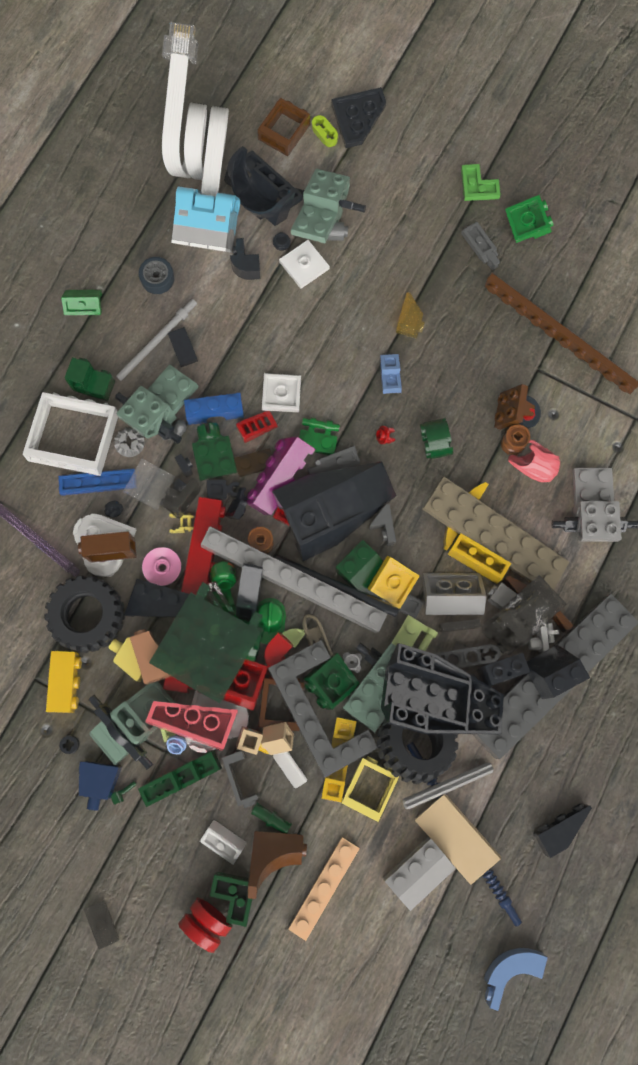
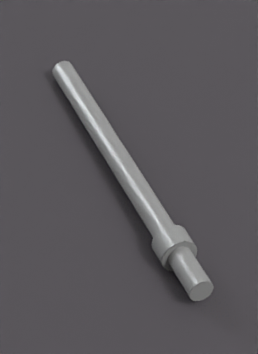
M191 299L183 308H180L172 320L116 377L122 381L181 320L184 321L189 316L188 313L197 305L196 301Z

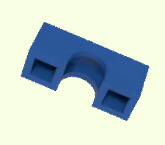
M240 393L184 400L186 419L189 425L207 423V419L217 416L224 417L226 420L244 418Z

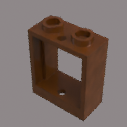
M280 98L258 128V140L288 157L310 126V114L306 110L296 107L290 101ZM282 114L300 124L290 139L271 130Z
M129 531L80 536L81 542H78L79 554H82V557L90 563L137 558L136 540Z
M269 675V679L264 678L259 727L262 728L284 723V721L265 720L269 685H276L271 675ZM297 678V680H298V682H299V684H300V686H301V688H302V690H303V689H304V683L300 682L301 679ZM286 722L291 731H299L296 722Z

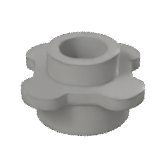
M344 653L343 659L350 671L360 672L361 654Z

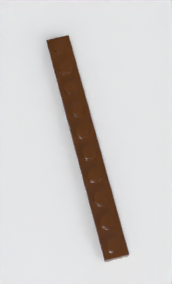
M492 273L488 277L485 287L490 293L497 295L506 305L512 306L519 315L528 318L534 326L540 327L549 337L559 341L562 347L571 350L577 358L583 359L593 370L603 374L605 379L614 382L621 391L631 394L638 387L636 379Z

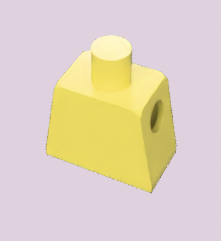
M127 637L124 643L114 639L109 645V649L117 653L113 662L135 681L141 682L143 678L130 637Z

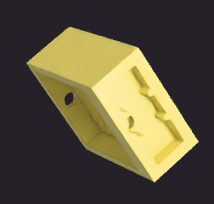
M367 756L366 759L361 758L341 803L379 822L399 776L397 778L391 774L393 772L391 768H382L377 765V760ZM364 765L391 778L376 810L350 798Z

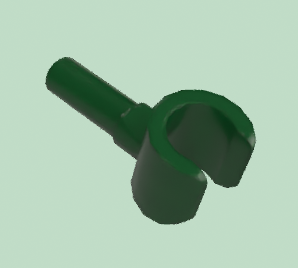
M133 781L124 789L111 795L113 804L116 805L123 802L122 795L137 784Z

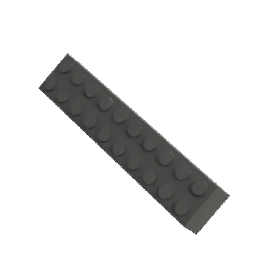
M612 594L603 597L554 646L559 645L578 657L586 671L589 672L638 624V621ZM526 673L503 694L502 733L499 735H472L495 759H501L571 689L555 698L542 699L530 676Z

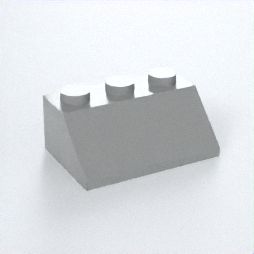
M423 573V598L426 615H484L486 592L481 574Z
M427 837L385 875L383 879L411 911L456 868L433 840Z

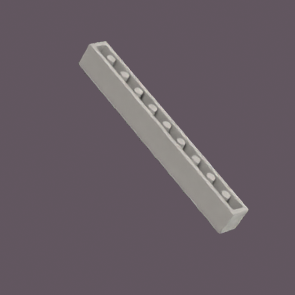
M209 527L201 543V548L240 567L243 566V563L263 567L262 578L374 633L380 631L387 616V613L212 527Z

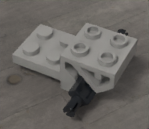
M574 468L572 470L574 491L573 517H565L564 521L552 520V529L563 528L565 532H576L580 542H618L622 539L621 532H626L627 528L638 529V521H627L626 517H620L619 501H614L612 468Z

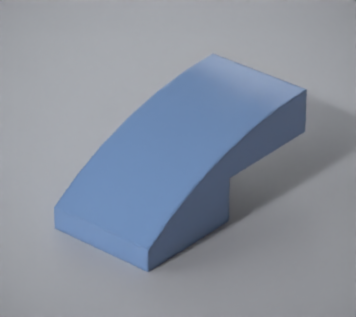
M399 354L380 355L383 394L401 393Z

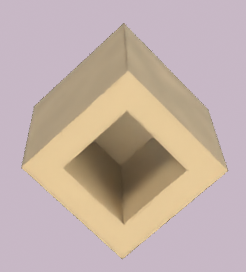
M286 722L263 727L261 745L270 755L292 751L294 733Z
M242 726L236 743L237 749L257 755L263 734L260 731Z

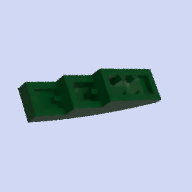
M213 750L138 788L145 806L148 807L221 770L222 766Z

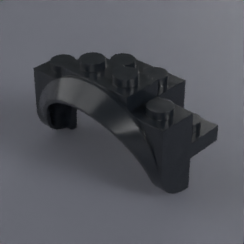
M242 146L230 158L224 181L232 188L234 195L240 199V204L260 220L266 218L276 226L287 219L290 208L303 200V195L253 150L247 153L248 150Z

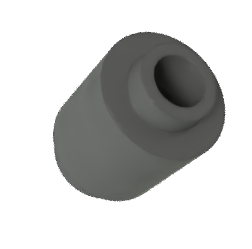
M336 222L327 241H344V237L348 236V226H344V222Z

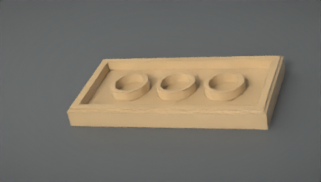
M443 794L415 819L416 823L433 840L470 885L501 860L498 852L446 794Z

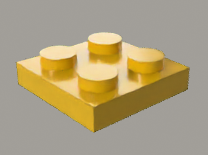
M387 556L369 585L368 590L393 606L401 608L418 580L419 575L395 559Z

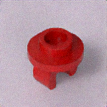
M381 426L376 432L378 443L390 444L394 442L395 438H390L389 435L395 432V429Z

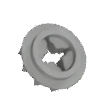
M125 428L119 431L115 437L114 446L117 452L125 457L138 455L145 445L143 435L133 428ZM127 436L134 440L131 442V449L127 444H124L127 441Z

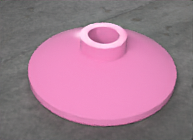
M164 547L156 548L145 556L142 571L150 583L166 586L178 578L181 572V561L173 550ZM161 565H166V569L164 571H160L159 568Z

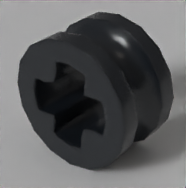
M65 736L61 739L59 747L63 753L73 754L79 749L80 743L75 736ZM68 739L74 742V746L71 747L70 751L69 748H65Z

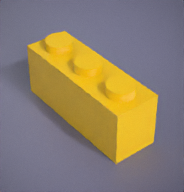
M460 533L448 552L449 556L496 584L503 579L511 565L509 561Z
M51 651L46 712L75 713V709L78 708L79 699L76 697V691L80 687L78 669L82 665V658L79 657V653Z

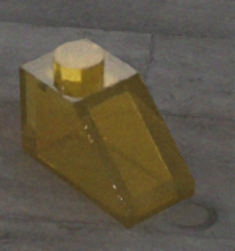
M406 293L395 333L417 338L418 332L422 333L425 322L422 321L423 313L411 293Z

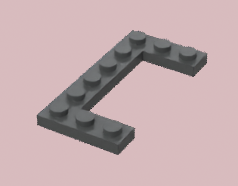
M321 640L271 666L268 670L323 776L327 777L377 749V745L369 730H365L337 747L332 748L296 678L301 673L331 658Z

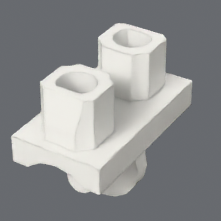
M539 615L534 619L526 621L527 631H536L537 638L528 639L529 649L539 650V652L548 650L549 643H555L554 635H559V630H553L552 623H548L546 627L545 615Z

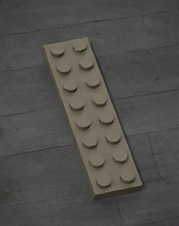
M446 477L440 479L422 510L459 535L460 533L464 534L511 563L509 567L511 570L547 594L553 592L569 564L568 560Z

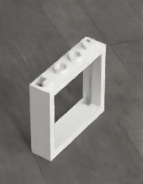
M42 392L23 456L30 462L101 476L118 416L116 413L118 411L116 407L110 406L108 403L99 404L90 399L84 401L74 396L64 397L54 392L53 394ZM51 406L108 417L95 461L37 450Z

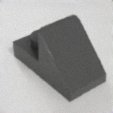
M386 504L369 527V530L384 528V530H381L382 540L386 541L387 546L395 545L396 543L390 504Z

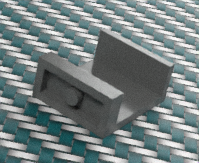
M239 751L222 759L238 806L243 805L244 808L256 804V799L260 796L259 793L245 798L242 796L232 763L247 758L245 751Z

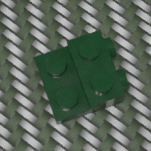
M334 653L331 658L326 660L321 666L315 667L303 678L306 682L304 684L305 688L310 693L316 695V703L320 708H325L326 710H333L360 685L338 653Z

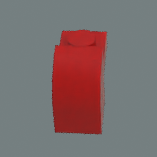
M281 632L268 643L265 649V661L269 668L285 660L284 656L294 646Z

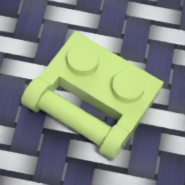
M408 615L393 639L392 644L396 646L398 643L412 647L422 631L426 636L418 649L426 651L432 639L438 635V632Z

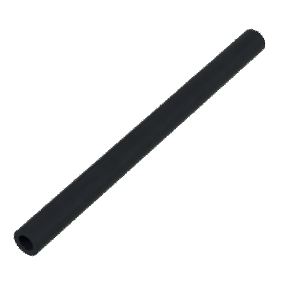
M276 554L274 557L393 617H397L400 608L281 555Z

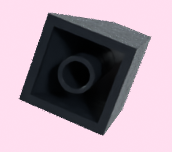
M559 645L526 661L530 670L528 675L542 699L555 698L590 678L581 660Z

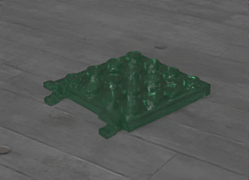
M202 582L196 595L193 593L189 594L149 663L221 704L261 634L257 627L263 619V615L255 612L248 625L204 600L211 588Z

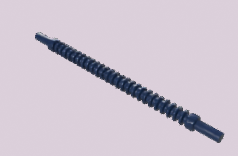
M414 742L406 745L413 757L426 760L423 759ZM436 777L427 782V785L434 786L440 782H437L438 778ZM489 869L484 873L483 878H487L486 883L490 884L489 888L493 889L492 893L496 894V899H499L500 907L506 910L515 927L519 926L522 921L511 905L512 900L509 896H506L507 892L502 890L503 886L499 885L500 881L496 880L497 876L493 875L494 871Z

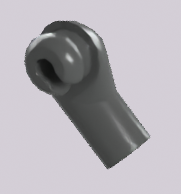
M178 420L174 426V432L180 437L187 429L186 423L183 420Z

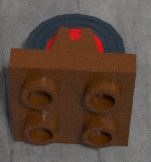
M521 384L500 393L494 428L501 430L519 424L529 429L539 422L541 410L537 401L531 396H527L528 386Z

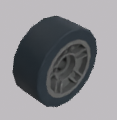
M151 257L141 264L139 279L147 292L163 294L173 286L174 272L171 264L166 259Z

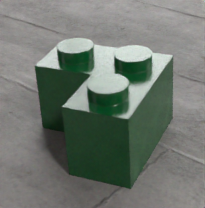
M72 357L64 377L74 392L107 402L115 384V380L110 372L94 370L90 361L81 357L79 359Z
M216 871L210 897L230 901L226 923L247 927L253 900L248 898L249 878Z

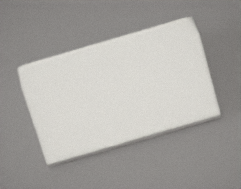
M289 752L273 755V758L294 788H298L307 782L306 776Z
M215 820L210 824L200 840L202 844L231 864L235 863L247 844L246 841Z

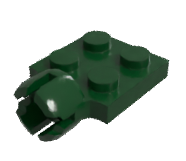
M216 422L208 423L210 433H207L205 423L197 426L199 439L198 442L192 443L200 481L237 473L229 436H222L220 434L219 425Z

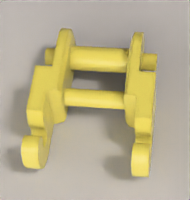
M184 513L169 514L171 518L180 517L179 529H170V533H185V530H188V532L193 530L191 518H194V515L190 513L188 515H184ZM183 519H187L186 527H183Z

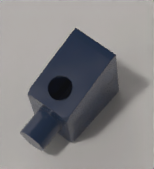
M80 761L79 796L88 797L86 809L99 811L100 800L111 799L122 767Z

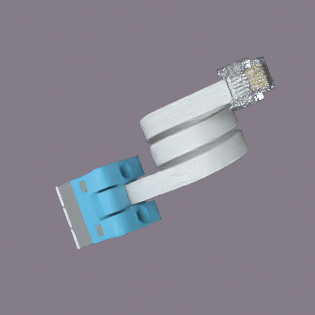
M170 22L169 35H164L162 57L170 60L162 133L163 161L167 171L172 176L202 180L201 192L198 189L177 187L171 243L233 253L240 199L235 195L218 193L229 109L217 106L211 107L203 167L202 154L207 105L189 104L184 139V162L181 165L179 142L188 59L192 64L197 63L199 43L195 40L196 27L194 25Z

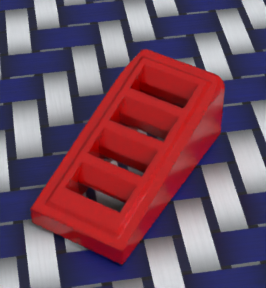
M270 411L236 423V428L244 443L278 427ZM266 417L268 418L271 424L269 426H267L264 418ZM258 421L262 422L263 428H260ZM252 424H254L257 428L256 431L253 430L251 426ZM248 427L250 433L247 434L244 428Z

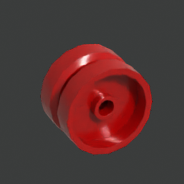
M197 897L190 907L192 914L185 913L178 925L194 943L204 950L214 953L221 943L219 936L226 937L233 925L226 923L227 917L206 900Z

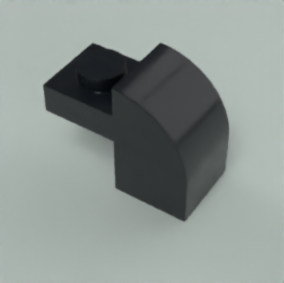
M236 238L237 246H233L234 255H230L233 272L242 279H261L259 254L245 255L244 238Z

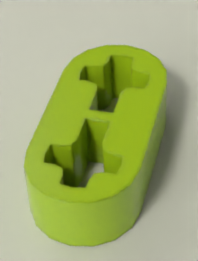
M315 116L312 120L313 132L325 146H335L338 142L337 131L324 116Z

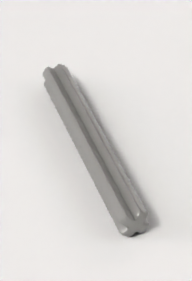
M489 762L408 796L402 800L405 809H411L493 773L492 765Z

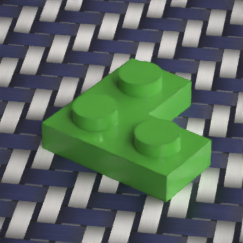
M480 164L462 165L461 176L464 201L500 198L499 179L481 180Z

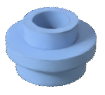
M171 736L166 743L168 751L172 754H181L187 746L186 741L180 736Z

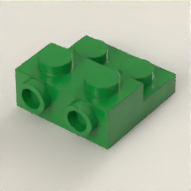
M540 195L505 209L516 243L533 236L536 239L552 232L553 221L551 215L547 217L545 211L548 210L546 200H541Z

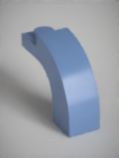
M528 948L512 949L498 956L491 963L484 977L485 981L491 985V987H487L485 993V1000H487L488 1006L491 1009L499 1010L505 985L513 976L529 974L542 979L548 957L542 952Z

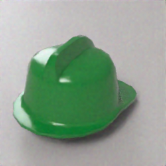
M267 598L259 602L254 623L265 626L261 640L264 644H268L279 632L283 633L285 631V607L279 600L274 598Z

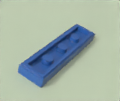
M135 469L103 471L101 476L89 473L58 476L59 494L61 496L137 488Z

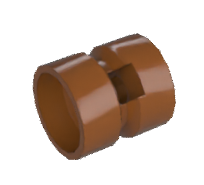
M519 424L511 426L501 440L503 451L509 455L520 454L530 442L529 430Z
M256 527L248 535V544L268 555L273 550V535L265 527Z

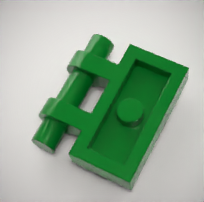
M303 418L302 425L309 426L308 431L301 430L299 438L315 449L314 453L324 455L335 453L337 436H332L331 431L339 432L340 425L328 420L323 422L316 420L317 418ZM315 428L325 429V434L316 433L314 430Z

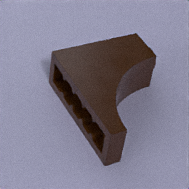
M254 831L248 898H257L261 884L274 871L285 866L301 865L302 856L306 857L307 844L303 843L304 835Z

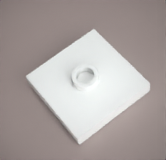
M309 240L279 259L280 264L300 289L330 269V266Z
M264 373L262 410L299 412L301 375Z

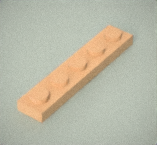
M341 837L288 930L305 941L307 940L359 851V847Z

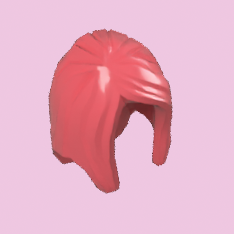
M534 440L529 442L532 444L529 446L532 450L529 454L525 456L512 454L509 456L508 461L516 469L538 482H551L559 472V456L554 455L550 450Z

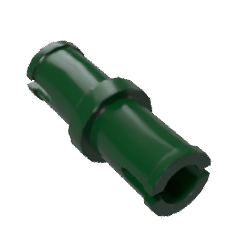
M257 803L251 812L252 815L264 821L266 826H272L281 833L287 834L292 826V823L279 817L277 812H271L260 805V803Z

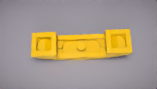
M485 482L475 487L469 494L479 500L489 484ZM448 526L445 529L443 547L446 551L458 535Z
M337 717L331 743L332 748L354 737L356 721ZM348 765L325 777L321 799L342 802Z

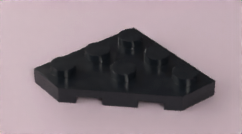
M382 87L331 99V105L345 148L362 145L386 107V99Z

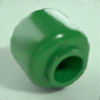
M221 561L212 566L210 571L211 582L215 588L226 591L236 584V570L233 564Z

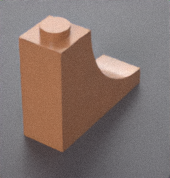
M146 629L139 630L134 633L135 636L130 637L144 684L148 685L204 665L203 658L200 655L184 658L165 652L157 644L153 634L150 631H146Z

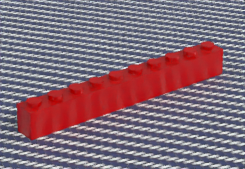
M199 497L181 592L203 599L207 598V593H211L210 571L212 566L216 564L213 562L214 555L216 554L201 548V543L209 527L222 532L223 526L220 525L221 518L225 517L226 507L223 506L222 500ZM205 600L200 618H176L170 649L171 655L184 658L196 657L197 650L200 651L202 639H199L200 631H204L205 628L203 614L208 611L209 600ZM197 667L165 678L163 689L189 694V691L194 688L195 678H192L193 670H197Z

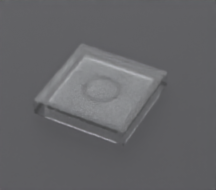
M141 459L123 492L157 510L175 476Z

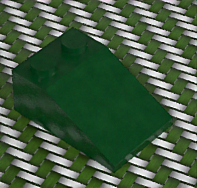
M362 540L336 566L335 571L352 588L385 602L384 599L368 590L369 585L384 561Z

